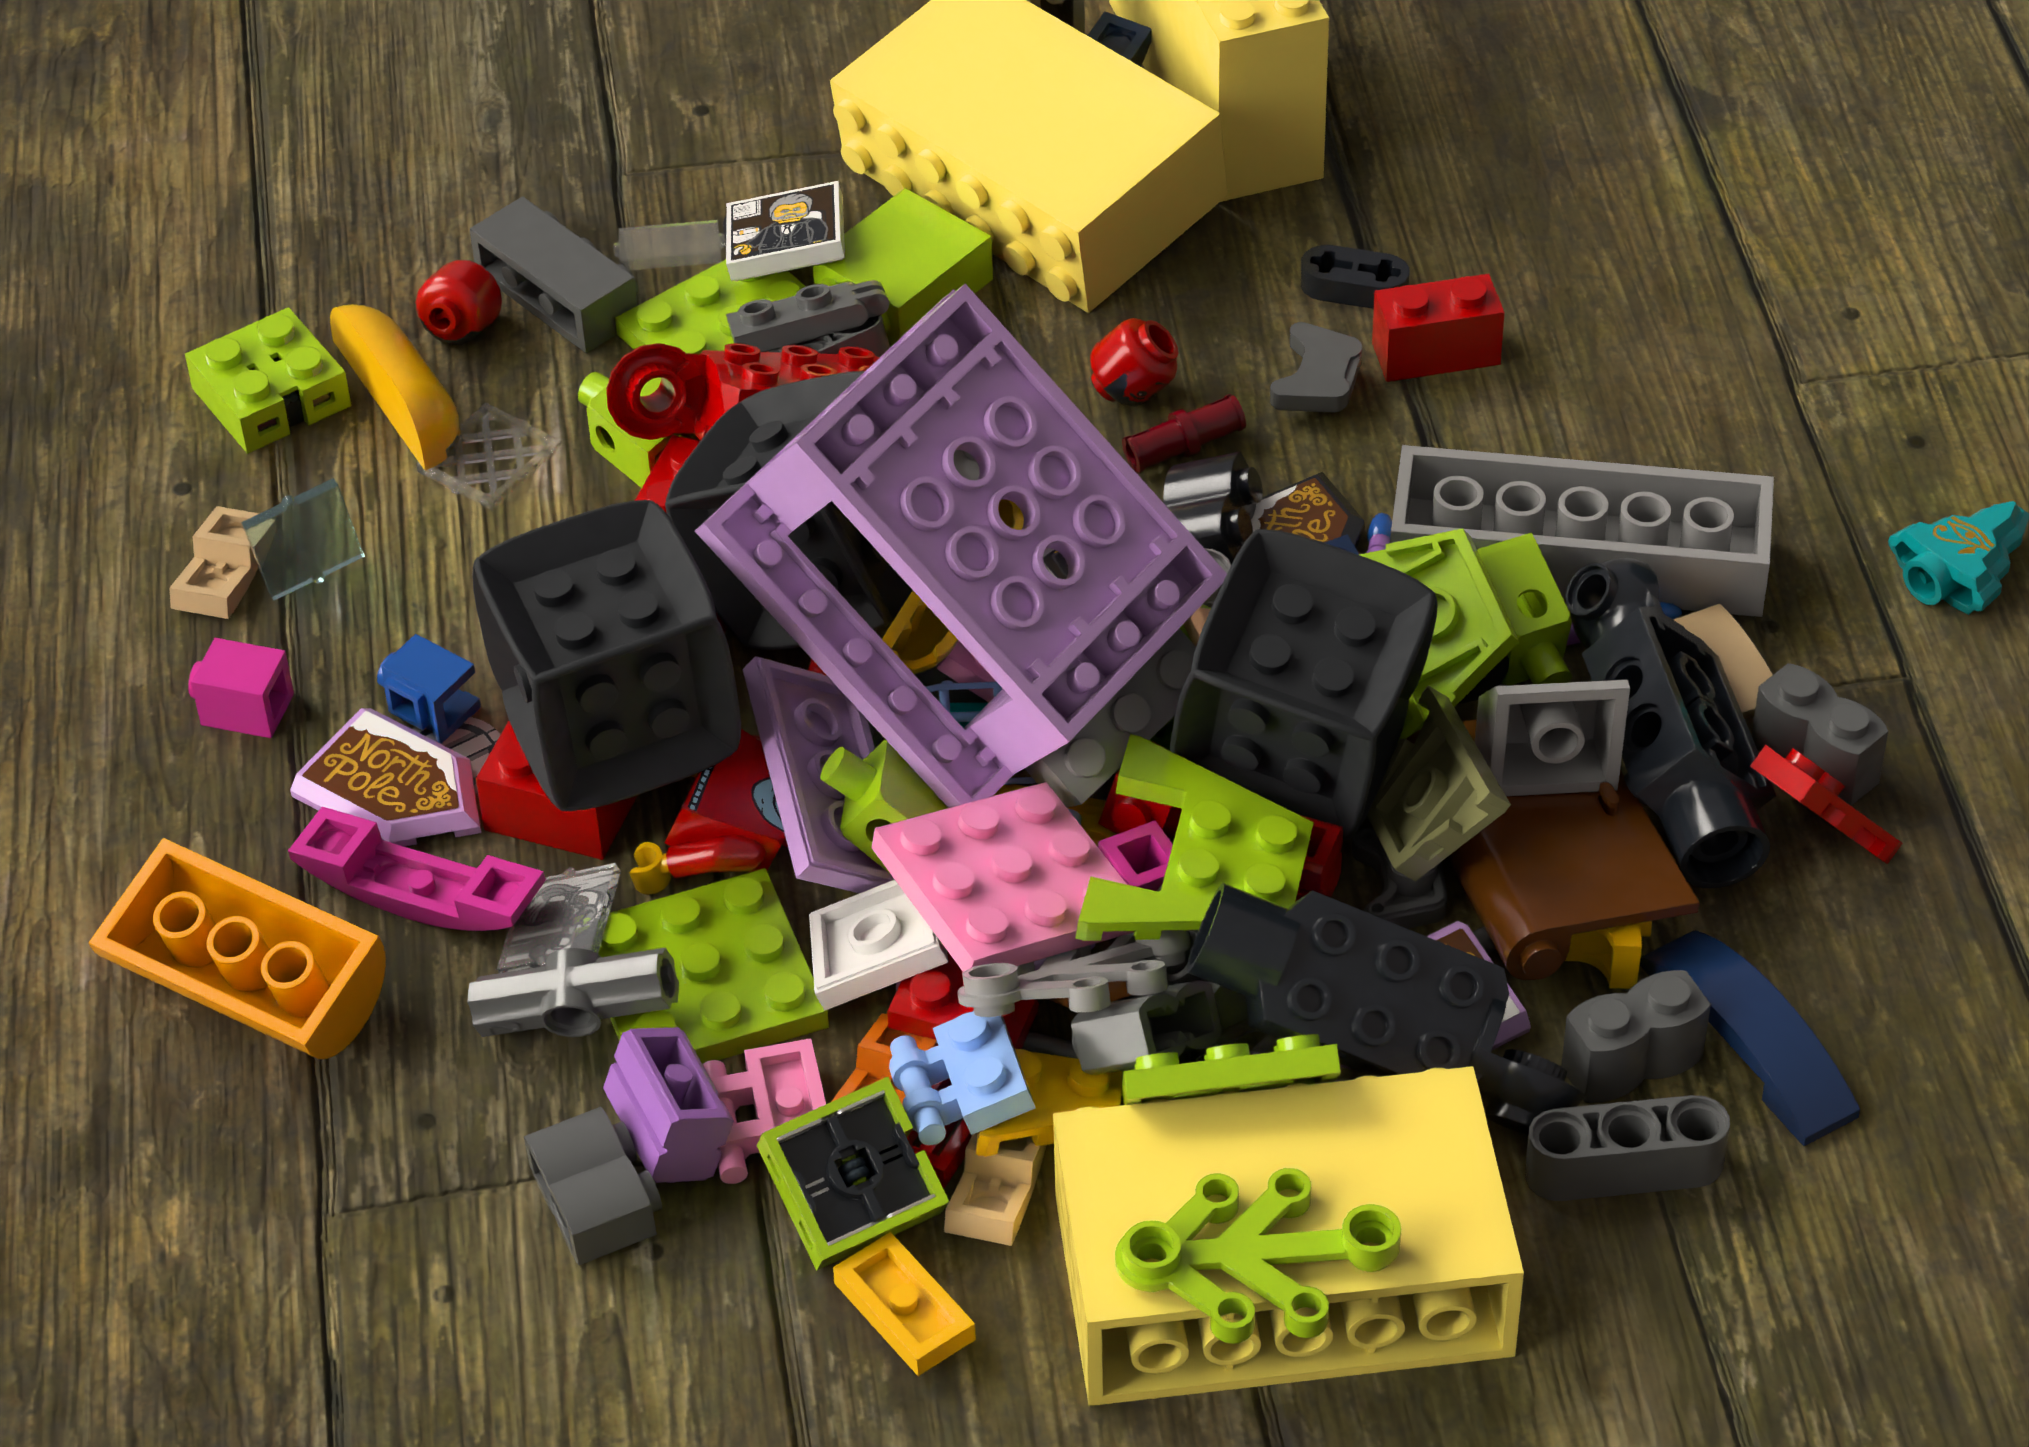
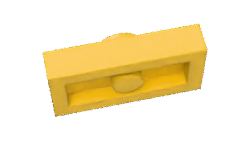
M891 1232L833 1267L834 1284L917 1376L925 1373L976 1340L975 1323Z

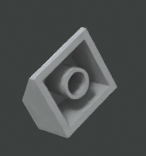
M1628 680L1495 686L1479 696L1475 744L1506 796L1597 792L1602 782H1608L1615 790H1618L1630 693Z

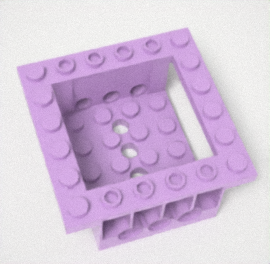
M966 284L957 291L953 289L695 530L699 537L948 808L992 797L1014 774L1069 743L1223 584L1227 575L1222 567ZM955 450L968 452L975 458L979 466L978 480L966 479L957 471L953 460ZM1001 499L1010 500L1020 508L1024 517L1022 530L1012 529L1002 521L998 510ZM832 501L1003 688L964 728L788 537L792 531ZM1046 548L1058 551L1065 558L1068 564L1066 579L1056 578L1046 569L1043 561V554Z

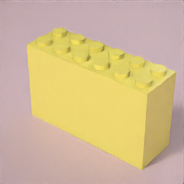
M930 0L830 80L834 101L833 112L838 123L842 144L841 155L845 163L858 174L864 173L885 186L893 196L906 188L991 235L992 254L1005 261L1017 274L1031 277L1047 287L1057 299L1064 302L1069 301L1088 314L1228 196L1221 114L1027 0Z
M1109 0L1117 16L1151 28V44L1142 63L1145 70L1221 114L1228 196L1222 201L1324 178L1329 16L1319 0Z
M1473 1066L1454 1069L1432 1068L1424 1072L1383 1077L1362 1076L1354 1080L1311 1085L1297 1083L1284 1088L1248 1092L1225 1091V1093L1212 1096L1177 1100L1154 1099L1141 1104L1105 1108L1083 1107L1075 1111L1053 1113L1055 1196L1089 1406L1515 1357L1524 1271ZM1283 1168L1301 1170L1309 1177L1311 1181V1204L1309 1209L1299 1217H1282L1265 1235L1342 1229V1224L1347 1214L1352 1209L1366 1204L1381 1205L1390 1209L1401 1223L1399 1254L1391 1264L1380 1271H1362L1356 1268L1348 1259L1271 1265L1301 1286H1310L1321 1290L1328 1298V1325L1324 1332L1312 1338H1302L1292 1334L1285 1326L1283 1310L1222 1269L1196 1270L1226 1293L1239 1292L1246 1295L1255 1306V1328L1252 1335L1240 1343H1225L1217 1339L1212 1333L1210 1316L1170 1289L1146 1292L1129 1286L1121 1279L1115 1266L1117 1244L1132 1226L1150 1220L1166 1223L1195 1195L1196 1185L1199 1180L1213 1173L1228 1175L1236 1181L1239 1187V1209L1235 1217L1225 1223L1216 1224L1208 1222L1192 1240L1218 1238L1268 1189V1180L1271 1175ZM1284 1189L1278 1192L1285 1197H1293L1300 1194L1293 1189ZM1214 1194L1206 1199L1212 1202H1223L1228 1198L1220 1194ZM1373 1242L1363 1243L1364 1245H1368V1246H1377V1245H1379V1244L1373 1243ZM1150 1258V1259H1146V1260H1143V1261H1145V1262H1159L1160 1260ZM1307 1307L1295 1311L1297 1314L1306 1317L1314 1316L1318 1313L1316 1310ZM1228 1313L1221 1317L1228 1322H1238L1244 1319L1243 1316L1237 1313Z

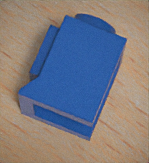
M417 634L411 637L398 651L389 654L383 660L378 670L377 681L385 689L389 713L421 730L425 728L431 730L436 741L440 744L481 708L480 698L466 691L462 692L459 690L475 674L474 664Z

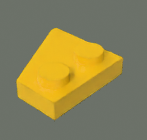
M1015 1049L1036 1108L978 1132L975 1155L987 1157L998 1154L1000 1142L1032 1136L1031 1139L1036 1146L1054 1144L1053 1113L1075 1111L1083 1107L1105 1108L1120 1106L1122 1071L1091 1075L1082 1071L1079 1059Z

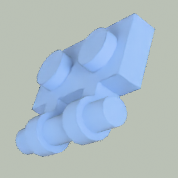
M974 1011L964 1013L951 1021L934 1027L933 1031L938 1046L926 1051L919 1049L916 1040L907 1035L897 1037L890 1045L892 1058L889 1063V1069L894 1085L899 1090L904 1091L905 1098L902 1105L913 1126L912 1130L917 1132L919 1140L925 1145L940 1143L946 1135L944 1126L964 1118L971 1135L1036 1108L1003 1016L980 1017L976 1016ZM950 1078L951 1086L939 1091L931 1088L932 1085Z

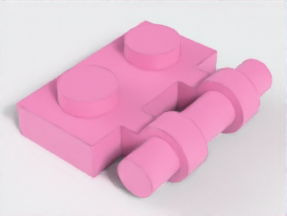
M811 1038L744 1050L747 1072L727 1075L723 1062L711 1060L703 1063L706 1072L719 1093L718 1098L724 1102L734 1120L726 1144L719 1147L722 1154L717 1166L720 1178L724 1183L736 1184L745 1180L748 1174L745 1159L749 1154L760 1153L756 1145L763 1132L826 1105ZM754 1104L757 1119L737 1123L735 1111L739 1106Z

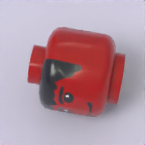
M455 260L443 265L424 282L418 290L415 304L419 320L425 330L435 339L449 345H463L475 340L496 320L500 314L503 301L501 289L497 281L486 268L470 260Z
M1137 318L1125 320L1093 347L1090 354V363L1093 370L1091 376L1092 383L1097 392L1108 401L1114 402L1117 400L1121 404L1131 407L1142 405L1175 378L1178 369V346L1169 331L1156 321H1144Z

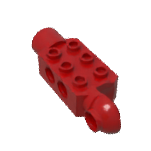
M731 343L725 345L724 351L703 350L700 354H689L678 347L666 344L644 345L624 355L613 368L606 387L607 407L616 425L630 436L653 440L669 437L674 433H694L701 441L714 423L727 410L755 393L792 382L832 374L866 371L880 357L875 356L870 350L859 347H842L839 349L838 354H819L815 349L801 345L783 346L782 352H761L759 348L752 345ZM654 378H661L660 385L654 393L648 396H640L643 386L648 381Z

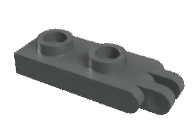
M876 280L858 284L844 282L833 286L814 284L800 289L795 296L774 302L766 299L748 302L742 305L737 312L726 314L734 343L752 345L759 348L761 352L861 326L868 318L884 314L889 308V300L883 285Z

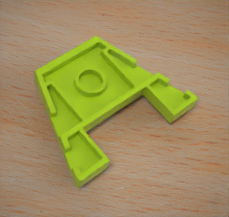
M1463 528L1388 543L1384 550L1359 554L1417 579L1430 588L1437 597V618L1427 660L1419 683L1409 698L1407 716L1399 740L1407 739L1416 731L1421 730L1430 711L1417 703L1428 685L1447 696L1455 707L1519 643L1518 637L1471 536Z
M1130 734L1118 776L1116 794L1182 809L1161 891H1153L1091 876L1079 916L1075 939L1101 941L1103 932L1134 931L1135 940H1160L1162 931L1199 930L1209 904L1223 882L1285 908H1289L1294 904L1314 822L1141 736Z

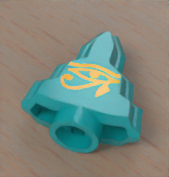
M2014 501L1996 504L1989 508L1981 509L1970 517L1951 515L1932 524L1923 522L1913 523L1892 534L1889 537L1888 545L1895 554L1898 565L1903 569V579L1906 587L1918 601L1926 605H1935L1944 600L1954 608L1969 615L1974 610L1983 611L2001 594L2002 584L2000 580L2009 572L2011 564L2008 554L2021 545L2029 524V513L2019 507Z

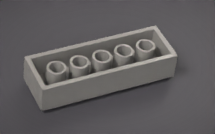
M1402 445L1390 543L1463 528L1471 536L1476 549L1532 533L1563 599H1565L1567 586L1572 577L1587 564H1601L1608 560L1633 558L1647 563L1657 575L1660 591L1659 602L1673 603L1681 610L1699 611L1721 604L1730 614L1762 617L1770 566L1774 477Z

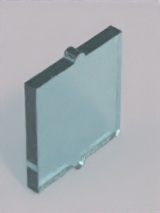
M334 478L295 497L287 495L282 499V503L241 522L273 601L312 582L319 584L324 581L326 575L365 557L339 485Z

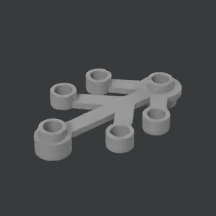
M1189 930L1162 931L1160 940H1136L1134 943L1091 954V946L1088 945L1047 957L1036 971L1034 961L1020 966L1009 963H990L975 966L962 973L964 986L958 989V1000L961 1005L974 1008V1014L980 1017H996L1009 1014L1015 1010V1002L1032 999L1068 998L1071 1011H1099L1111 1005L1108 982L1126 981L1127 993L1131 995H1151L1165 991L1168 988L1166 967L1183 963L1186 960L1185 950L1191 947ZM1144 958H1145L1144 961L1134 962V961H1137V960H1140V959H1144Z

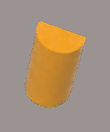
M165 838L160 841L88 943L98 956L317 1059H328L337 1055L359 1034L376 1005L386 968L385 949L378 935Z

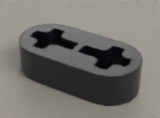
M1320 245L1306 251L1301 258L1300 287L1306 295L1313 299L1374 309V291L1409 285L1410 268L1406 261L1392 254L1334 245Z

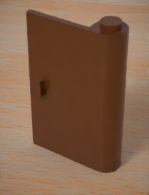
M1477 719L1462 721L1475 742ZM1420 730L1407 737V740L1414 744ZM1621 770L1618 790H1615L1610 783L1602 782L1597 792L1506 796L1511 804L1506 812L1447 857L1507 970L1513 977L1520 980L1543 979L1555 973L1567 958L1573 934L1698 913V899L1638 798H1635L1628 789Z

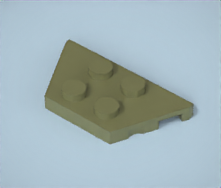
M1429 685L1422 692L1417 704L1430 712L1414 744L1407 739L1399 740L1389 761L1387 772L1367 814L1394 869L1415 882L1504 814L1511 805L1450 699Z

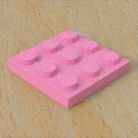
M1047 782L875 828L871 848L963 972L969 968L990 963H1009L1020 966L1134 932H1103L1101 941L1075 939L1078 920L1090 877L1122 884L1127 883Z

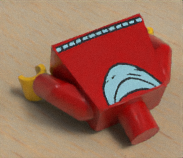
M741 729V739L737 751L720 763L692 775V777H695V780L665 840V844L670 846L667 853L663 854L661 848L652 842L641 843L634 852L638 867L631 869L629 874L637 891L647 895L656 894L668 886L671 875L674 878L712 872H753L763 868L768 870L781 845L788 848L760 735H750Z

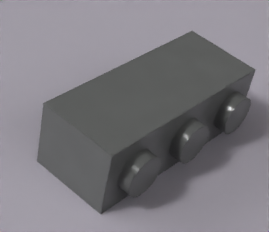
M523 196L469 228L474 262L482 265L494 276L502 292L586 354L617 335L615 317L638 306L636 295L638 293V284L627 267L622 264L617 265L599 252L587 238H580L559 223L558 219L551 212L541 210Z

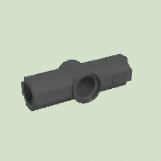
M563 948L548 955L543 967L478 976L476 982L469 983L467 1003L471 1010L473 1027L481 1037L546 1028L548 1031L561 1036L583 1037L596 1032L600 1028L601 1020L605 1018L670 1009L672 1003H678L679 981L675 972L674 959L666 948L601 957L587 949Z

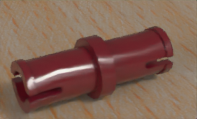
M1227 394L1217 401L1188 413L1183 409L1169 413L1168 421L1132 436L1123 437L1122 446L1131 468L1135 472L1141 473L1151 466L1180 454L1189 458L1198 454L1202 445L1235 431L1244 430L1246 428V418L1238 399L1234 395Z

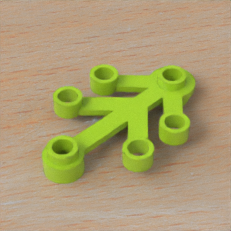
M1283 1168L1271 1175L1268 1180V1189L1218 1238L1192 1240L1208 1222L1216 1224L1225 1223L1234 1218L1239 1209V1187L1236 1181L1228 1175L1213 1173L1199 1180L1196 1185L1195 1195L1166 1223L1150 1220L1132 1226L1117 1244L1115 1266L1121 1279L1129 1286L1146 1292L1170 1289L1210 1316L1212 1333L1217 1339L1225 1343H1240L1252 1335L1255 1328V1306L1246 1295L1239 1292L1226 1293L1196 1270L1222 1269L1283 1310L1285 1326L1292 1334L1302 1338H1312L1324 1332L1328 1325V1298L1321 1290L1310 1286H1301L1271 1265L1348 1259L1356 1268L1362 1271H1380L1391 1264L1399 1254L1401 1223L1390 1209L1381 1205L1366 1204L1352 1209L1343 1221L1342 1229L1265 1235L1282 1217H1299L1309 1209L1311 1204V1181L1309 1177L1301 1170ZM1284 1189H1293L1300 1194L1293 1197H1285L1278 1192ZM1220 1194L1228 1199L1223 1202H1212L1206 1198L1210 1195ZM1373 1242V1243H1377V1244H1379V1245H1377V1246H1368V1245H1364L1363 1243ZM1153 1258V1259H1158V1260H1160V1261H1159V1262H1145V1261H1143V1260ZM1307 1307L1316 1310L1318 1313L1314 1316L1306 1317L1297 1314L1295 1311ZM1228 1313H1237L1243 1316L1244 1319L1238 1322H1228L1221 1317Z

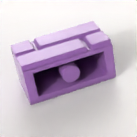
M679 1027L637 1028L623 1032L614 1055L617 1062L611 1064L603 1089L620 1121L624 1122L635 1150L644 1167L650 1172L656 1183L703 1181L714 1176L722 1154L719 1147L726 1144L734 1120L724 1102L718 1098L719 1093L685 1032L680 1030Z

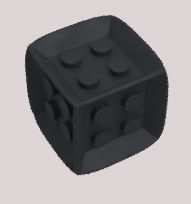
M865 371L838 373L792 382L763 390L744 399L727 410L714 423L684 462L669 488L665 502L667 515L676 526L699 567L711 593L716 612L731 633L746 647L761 650H782L799 648L800 646L699 537L695 530ZM832 501L788 535L792 542L874 631L880 630L894 621L913 591Z
M652 500L628 501L587 511L512 537L490 548L474 560L472 572L473 591L491 669L502 690L505 709L517 740L540 786L561 811L586 810L625 800L700 773L720 763L737 751L741 739V717L729 646L724 631L717 619L711 593L699 567L671 518L657 503Z
M1267 529L1255 530L1236 555L1200 634L1194 652L1191 672L1179 696L1170 751L1296 814L1342 826L1343 840L1351 839L1362 825L1388 769L1389 761L1403 730L1409 698L1415 691L1422 676L1437 618L1438 604L1435 593L1417 579L1399 570L1338 547L1293 533Z

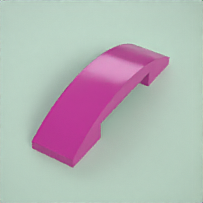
M323 806L288 850L290 859L351 897L406 919L449 929L488 931L512 927L546 881L544 871L487 855L479 867L475 868L383 841L377 822Z

